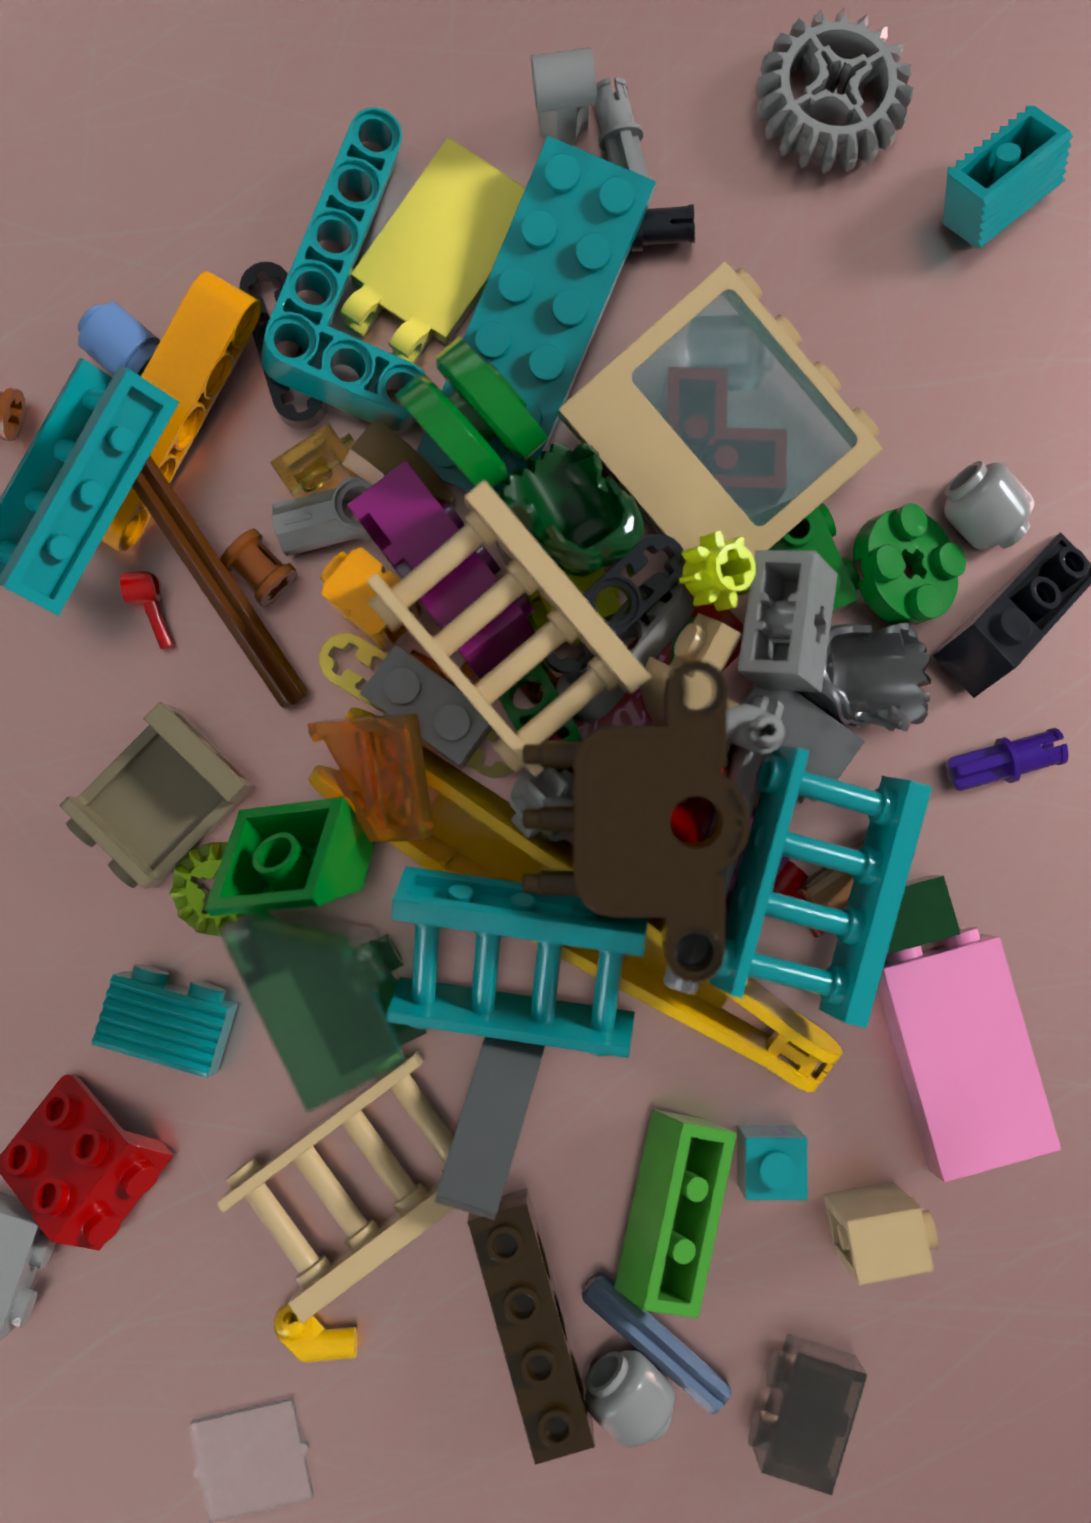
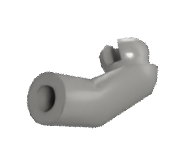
M741 704L727 708V741L755 753H771L782 744L785 728L777 716L750 704Z

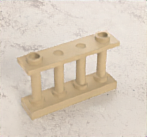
M483 480L465 496V505L471 511L463 518L466 525L392 589L375 573L367 582L376 594L367 602L391 630L402 622L501 737L491 746L514 773L517 774L526 766L536 777L545 768L540 765H526L523 763L522 753L525 744H540L548 739L606 688L612 692L620 686L625 693L632 694L649 680L651 676L488 483ZM496 541L512 559L505 566L508 573L434 637H431L410 613L408 608L482 544L488 548ZM538 590L553 608L546 615L549 621L473 686L449 656L524 592L530 596ZM579 638L594 655V658L587 663L590 669L514 734L490 705L565 640L571 644Z
M419 1049L406 1058L400 1050L394 1052L370 1071L376 1079L373 1083L262 1166H260L255 1158H252L225 1179L230 1189L216 1203L222 1213L245 1197L299 1274L295 1279L299 1286L289 1300L288 1305L301 1323H304L455 1209L434 1202L441 1179L427 1190L422 1183L414 1184L362 1112L363 1108L390 1089L444 1162V1165L441 1167V1170L444 1171L454 1135L410 1076V1073L417 1069L425 1059ZM341 1125L396 1199L392 1206L397 1212L379 1226L374 1219L369 1221L365 1219L313 1147ZM292 1161L348 1236L344 1241L348 1249L331 1262H329L325 1255L317 1256L265 1183Z

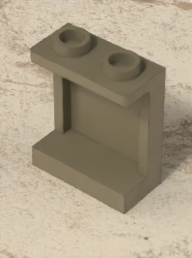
M159 702L143 718L149 724L143 732L78 797L68 796L59 805L71 817L66 822L70 831L90 847L97 843L112 858V861L108 864L111 871L131 888H135L138 884L144 889L158 888L174 872V869L188 855V852L197 848L256 788L175 707L163 702Z

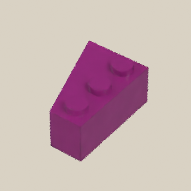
M406 460L347 504L401 579L406 577L465 526L460 516L448 502L442 506L438 503ZM482 544L418 600L442 630L499 581L495 574L501 569ZM523 594L457 650L480 680L535 633L526 618L534 612V609Z

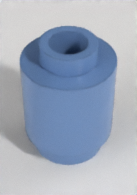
M109 302L103 306L100 304L92 306L84 313L78 324V331L80 332L78 337L79 347L113 376L119 366L129 368L141 376L160 342L159 338L115 302Z

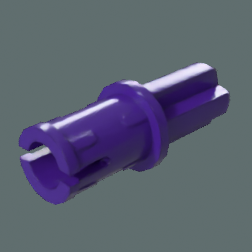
M1051 728L1046 730V732L1013 741L1006 737L996 739L992 747L950 758L946 763L947 777L950 784L958 791H964L1003 779L1008 783H1014L1019 781L1021 774L1053 765L1065 764L1069 756L1068 746L1066 743L1054 747V742L1064 739L1063 734L1057 728Z

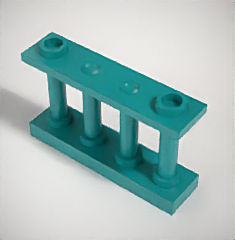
M79 358L0 497V586L59 616L172 417L179 401L129 368L119 366L112 378L85 359Z
M780 745L777 750L771 752V755L765 758L759 770L757 783L758 789L761 792L725 920V956L723 965L718 973L709 979V983L730 996L743 998L748 977L820 994L819 1010L843 1023L867 1028L933 786L912 780L882 776L879 787L873 791L807 772L805 767L810 751ZM797 796L867 814L870 822L863 847L859 850H854L788 832ZM781 856L851 874L854 881L847 906L842 910L771 892ZM764 917L836 934L837 943L831 965L823 970L755 953Z
M405 866L392 899L391 920L409 922L415 925L412 979L399 978L387 1011V1022L409 1025L416 1029L430 1028L584 1051L596 1056L610 1055L629 1058L635 1012L617 1009L624 954L643 956L648 917H610L597 914L585 906L579 896H541L538 893H524L521 882ZM440 927L476 933L472 988L436 982ZM501 936L538 942L532 996L496 991ZM562 945L599 950L593 1005L556 1000Z

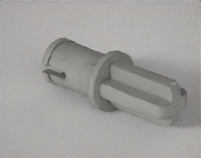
M615 77L614 85L616 92L613 93L610 78L603 79L596 83L597 104L595 107L601 128V134L598 137L599 147L602 151L607 152L609 162L649 178L640 146V141L643 138V129L639 123L634 121L627 93V83L624 79Z

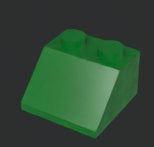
M344 797L241 809L238 812L204 910L210 916L314 907L363 889L376 840Z

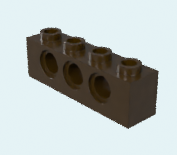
M528 1188L502 1195L495 1220L469 1213L467 1222L536 1465L594 1448L593 1419L586 1408L584 1387Z

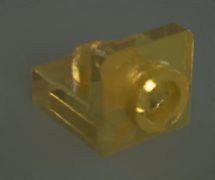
M329 423L270 462L292 495L300 490L307 493L321 487L333 476L332 469L341 464L349 477L358 476L342 465L355 440L350 434L340 439Z

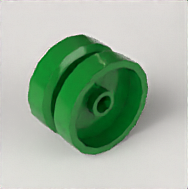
M458 336L435 357L438 371L456 391L449 399L430 378L418 374L398 391L395 397L475 487L485 480L494 490L508 476L505 463L488 444L494 437L515 458L527 460L547 442L548 437L525 409L527 407L525 401L504 376L490 362L486 364Z

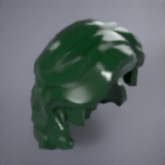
M553 443L550 444L549 451L543 450L541 452L540 458L532 456L528 459V469L526 467H518L513 470L512 475L506 477V486L501 487L499 497L561 570L568 575L588 576L600 567H607L618 562L635 549L644 531L642 515L633 496H628L625 490H621L611 476H607L606 479L602 477L603 467L599 452L593 449L594 446L581 443L571 451L564 445Z

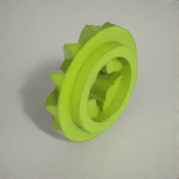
M211 842L190 850L188 855L174 869L173 885L169 894L174 900L177 917L184 920L197 933L214 936L233 934L247 927L259 914V912L210 916L204 910L210 892L202 888L203 884L196 882L197 878L215 879L227 842Z

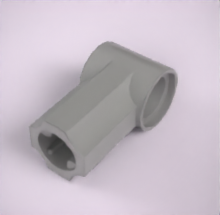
M589 47L531 55L533 89L540 135L545 137L548 135L571 146L576 145L577 138L588 129L589 106L597 104L596 74L592 49Z
M353 476L342 481L337 488L273 504L271 517L275 534L280 542L283 553L286 556H291L356 538L372 540L361 523L352 520L351 510L347 506V504L370 488L372 484L360 476Z

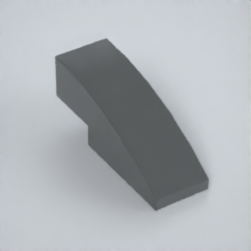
M490 1037L484 1038L434 1202L495 1220L545 1046Z

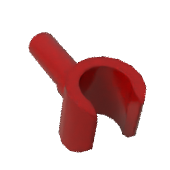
M144 571L121 574L120 587L124 602L126 604L144 603L145 614H147L160 650L173 646L172 638L161 612L162 608L159 603L161 599V584L157 576Z
M788 861L774 880L772 891L806 901L797 891L806 881L808 875L793 862ZM808 927L815 938L825 933L824 931Z

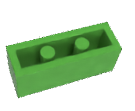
M652 1109L614 1289L643 1311L699 1318L737 1133L703 1118Z

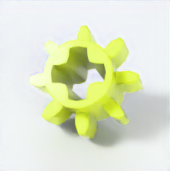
M717 531L700 536V546L683 550L682 556L686 562L683 567V576L679 578V583L685 584L687 590L694 595L693 605L697 607L714 603L716 610L721 611L737 607V596L749 594L750 584L755 577L756 566L752 554L743 546L744 538L742 536L724 541L721 532Z

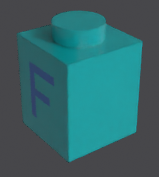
M737 1125V1185L746 1200H808L807 1137L796 1125Z

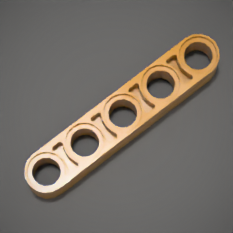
M209 271L202 272L193 281L141 375L142 378L179 401L177 408L150 454L169 484L250 339L261 314L262 304L260 300ZM132 487L101 540L121 553L133 547L152 517Z

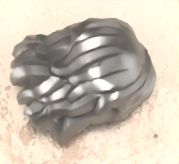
M849 623L831 626L822 691L801 692L803 697L841 724L859 728L860 726L872 723L884 726L890 731H894L897 728L907 732L910 724L918 725L923 723L928 716L927 702H930V694L920 687L930 685L931 683L930 677L925 673L932 661L931 655L926 653V645L918 640L916 630L909 623L885 627L872 633V625L863 626Z

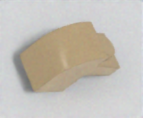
M698 613L694 622L687 625L677 638L674 647L675 657L670 666L649 656L644 669L650 674L651 678L642 685V697L650 718L657 726H664V687L666 679L672 670L686 662L699 660L711 663L721 672L740 639L741 633L722 622ZM688 672L679 681L677 692L683 705L690 709H700L710 700L712 688L711 683L703 674ZM727 698V708L740 705ZM727 741V753L733 742Z

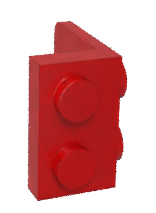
M67 1074L59 1079L0 1154V1175L50 1242L100 1251L104 1244L115 1236L122 1221L143 1194L154 1186L160 1172L174 1155L160 1140L123 1130L79 1077Z

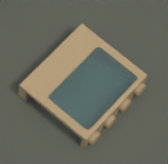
M726 260L558 409V417L580 443L594 446L593 449L599 452L603 470L614 479L621 490H625L628 496H633L640 513L658 534L674 538L682 546L683 550L700 546V536L717 531L721 532L724 541L742 536L744 538L743 546L750 551L754 558L755 550L770 549L884 448L875 439L880 435V431L874 421L859 407L852 411L838 395L837 392L841 389V385L832 371L820 361H817L814 365L798 347L802 343V339L795 327L780 314L774 318L759 301L763 297V293L753 277L743 268H739L735 272Z

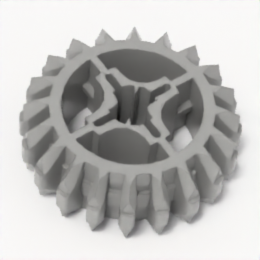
M844 8L837 13L834 22H829L821 9L813 16L811 26L798 18L796 23L792 25L790 34L780 33L774 41L772 52H768L763 58L760 68L762 76L758 78L755 88L756 97L761 99L757 107L758 119L768 121L765 129L767 140L783 137L779 148L781 157L790 154L793 150L801 153L799 158L801 169L810 163L811 158L820 160L823 175L831 170L834 160L839 161L846 173L854 168L857 157L868 165L876 158L879 149L886 150L892 145L896 132L902 129L908 117L907 107L913 98V87L907 84L911 77V64L899 63L903 54L902 43L886 46L885 42L888 37L887 26L875 33L867 29L869 25L867 14L860 18L857 24L848 22ZM802 68L806 75L804 82L806 87L803 96L795 100L789 79ZM871 85L876 98V111L867 117L862 110L864 101L861 95L864 88Z

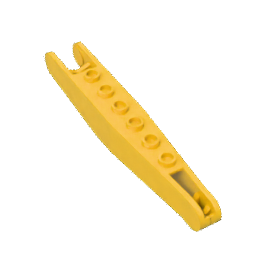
M351 707L344 718L345 724L361 740L372 745L402 766L382 799L356 783L348 775L331 767L315 766L308 778L313 788L325 798L344 797L366 827L426 869L521 883L522 875L525 873H539L541 870L574 871V845L565 839L560 841L548 839L543 842L538 835L528 840L511 821V818L517 812L509 805L508 801L385 720L364 709ZM414 776L440 793L421 824L395 808ZM648 917L643 956L624 954L619 990L764 1066L800 1090L814 1093L843 1053L839 1044L827 1032L791 1009L751 977L747 979L743 998L730 996L710 984L709 980L700 982L699 989L695 994H687L667 987L664 984V976L668 964L662 947V917ZM562 945L561 959L596 977L599 950ZM728 998H731L775 1031L774 1034L771 1036L722 1009V1006ZM820 1061H822L823 1063H821L818 1069L816 1070L815 1067L818 1065Z

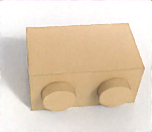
M894 1181L824 1194L835 1254L858 1285L934 1271L930 1250L938 1248V1236L932 1215L928 1210L922 1211L916 1199L906 1194Z

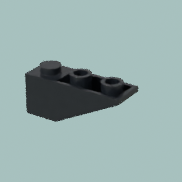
M1061 532L1058 533L963 623L933 657L975 698L1014 670L1091 585V563Z

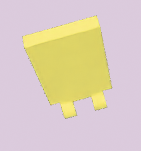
M448 137L352 271V281L360 289L351 294L340 311L346 317L344 325L364 337L372 328L383 308L405 322L395 331L388 343L394 349L391 354L413 364L419 359L432 337L448 345L481 297L525 187Z

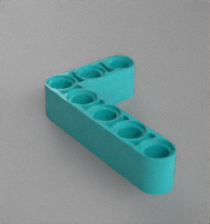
M372 107L358 112L351 121L267 324L261 361L265 372L276 382L370 423L376 418L392 431L398 432L408 430L416 424L417 420L404 406L392 402L387 395V390L393 388L402 389L417 374L426 377L427 375L421 368L407 360L330 327L393 172L402 141L401 126L395 116L384 109ZM362 142L376 143L383 151H370L362 145ZM354 191L361 195L364 201H349L340 192ZM323 240L336 241L345 251L342 253L328 252L320 246L319 242ZM303 290L315 291L322 296L325 302L319 305H310L302 301L297 293ZM281 341L295 342L302 348L304 354L300 357H287L281 354L275 345ZM335 365H347L356 371L359 379L354 382L341 381L333 374L331 368Z

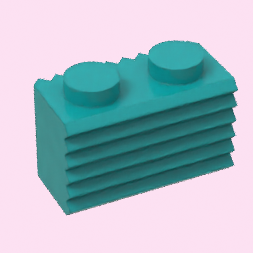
M1026 106L1025 112L1017 113L1016 119L1008 120V126H1000L999 133H991L990 140H982V146L974 147L973 153H965L964 160H956V167L947 168L943 224L973 247L981 248L1065 181L1063 175L1067 172L1065 166L1068 164L1066 158L1070 155L1068 149L1071 147L1069 140L1073 138L1071 131L1036 106Z
M134 964L132 972L124 971L113 974L110 979V986L106 991V999L102 1004L99 1022L95 1027L92 1045L207 1079L218 1072L238 1003L224 999L225 989L199 981H191L189 988L170 984L167 982L168 972L140 964Z

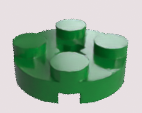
M906 504L870 519L858 532L853 546V563L861 560V570L864 579L857 581L860 593L874 613L886 622L894 625L900 623L917 625L942 616L952 605L958 589V576L962 575L966 568V558L962 549L957 544L950 542L939 524L925 514L924 510L917 504ZM903 557L911 567L912 576L907 577L904 573L906 563Z

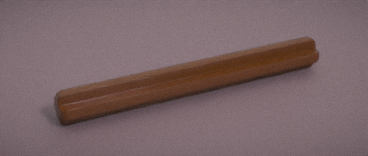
M149 455L132 488L278 704L284 709L290 708L306 697L308 694L307 688Z

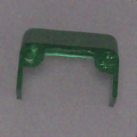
M292 909L247 913L222 926V935L227 950L307 1112L405 1063L407 1059L400 1046L427 1033L426 1029H416L409 1025L387 1021V1011L400 978L397 969L404 965L401 954L389 934L379 937L377 932L370 927Z

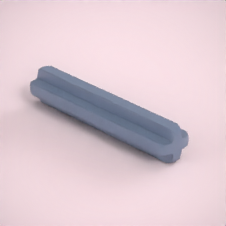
M597 1273L587 1283L582 1292L584 1303L707 1412L711 1414L719 1412L732 1394L728 1382L651 1314L643 1311L614 1289L615 1283L604 1273Z

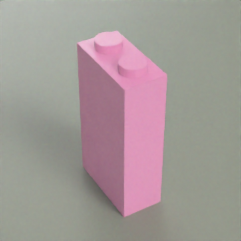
M977 927L960 929L961 934L943 939L944 945L922 950L920 945L895 953H887V960L884 963L878 985L879 996L929 1171L944 1183L1061 1150L1001 939L998 936L979 935Z

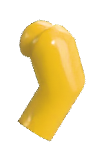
M288 1304L279 1308L275 1314L273 1326L276 1336L301 1362L357 1358L358 1339L356 1327L326 1329L314 1316L301 1323Z

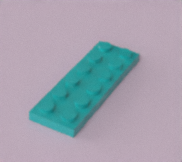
M548 135L463 338L486 364L490 362L511 384L527 404L525 409L547 435L548 441L529 458L532 456L540 458L541 452L546 450L559 419L558 409L568 398L656 189V181ZM445 381L442 392L449 399L456 391ZM425 431L416 452L427 461L443 482L466 492H471L475 485ZM496 437L488 443L505 463L508 476H511L513 470L518 467H526L528 469V459L515 458ZM505 480L493 490L498 496L501 487L506 486Z

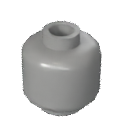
M977 461L963 469L945 489V495L948 497L944 505L946 519L971 546L977 549L984 550L995 547L998 544L1002 548H1008L1017 543L1030 528L1027 519L1034 508L1033 496L1014 473L1002 463L993 462L984 465L983 462Z
M634 1350L612 1351L605 1354L592 1366L585 1382L587 1389L585 1394L586 1408L592 1418L618 1444L625 1447H637L647 1442H654L666 1433L671 1424V1414L675 1404L674 1387L642 1353Z

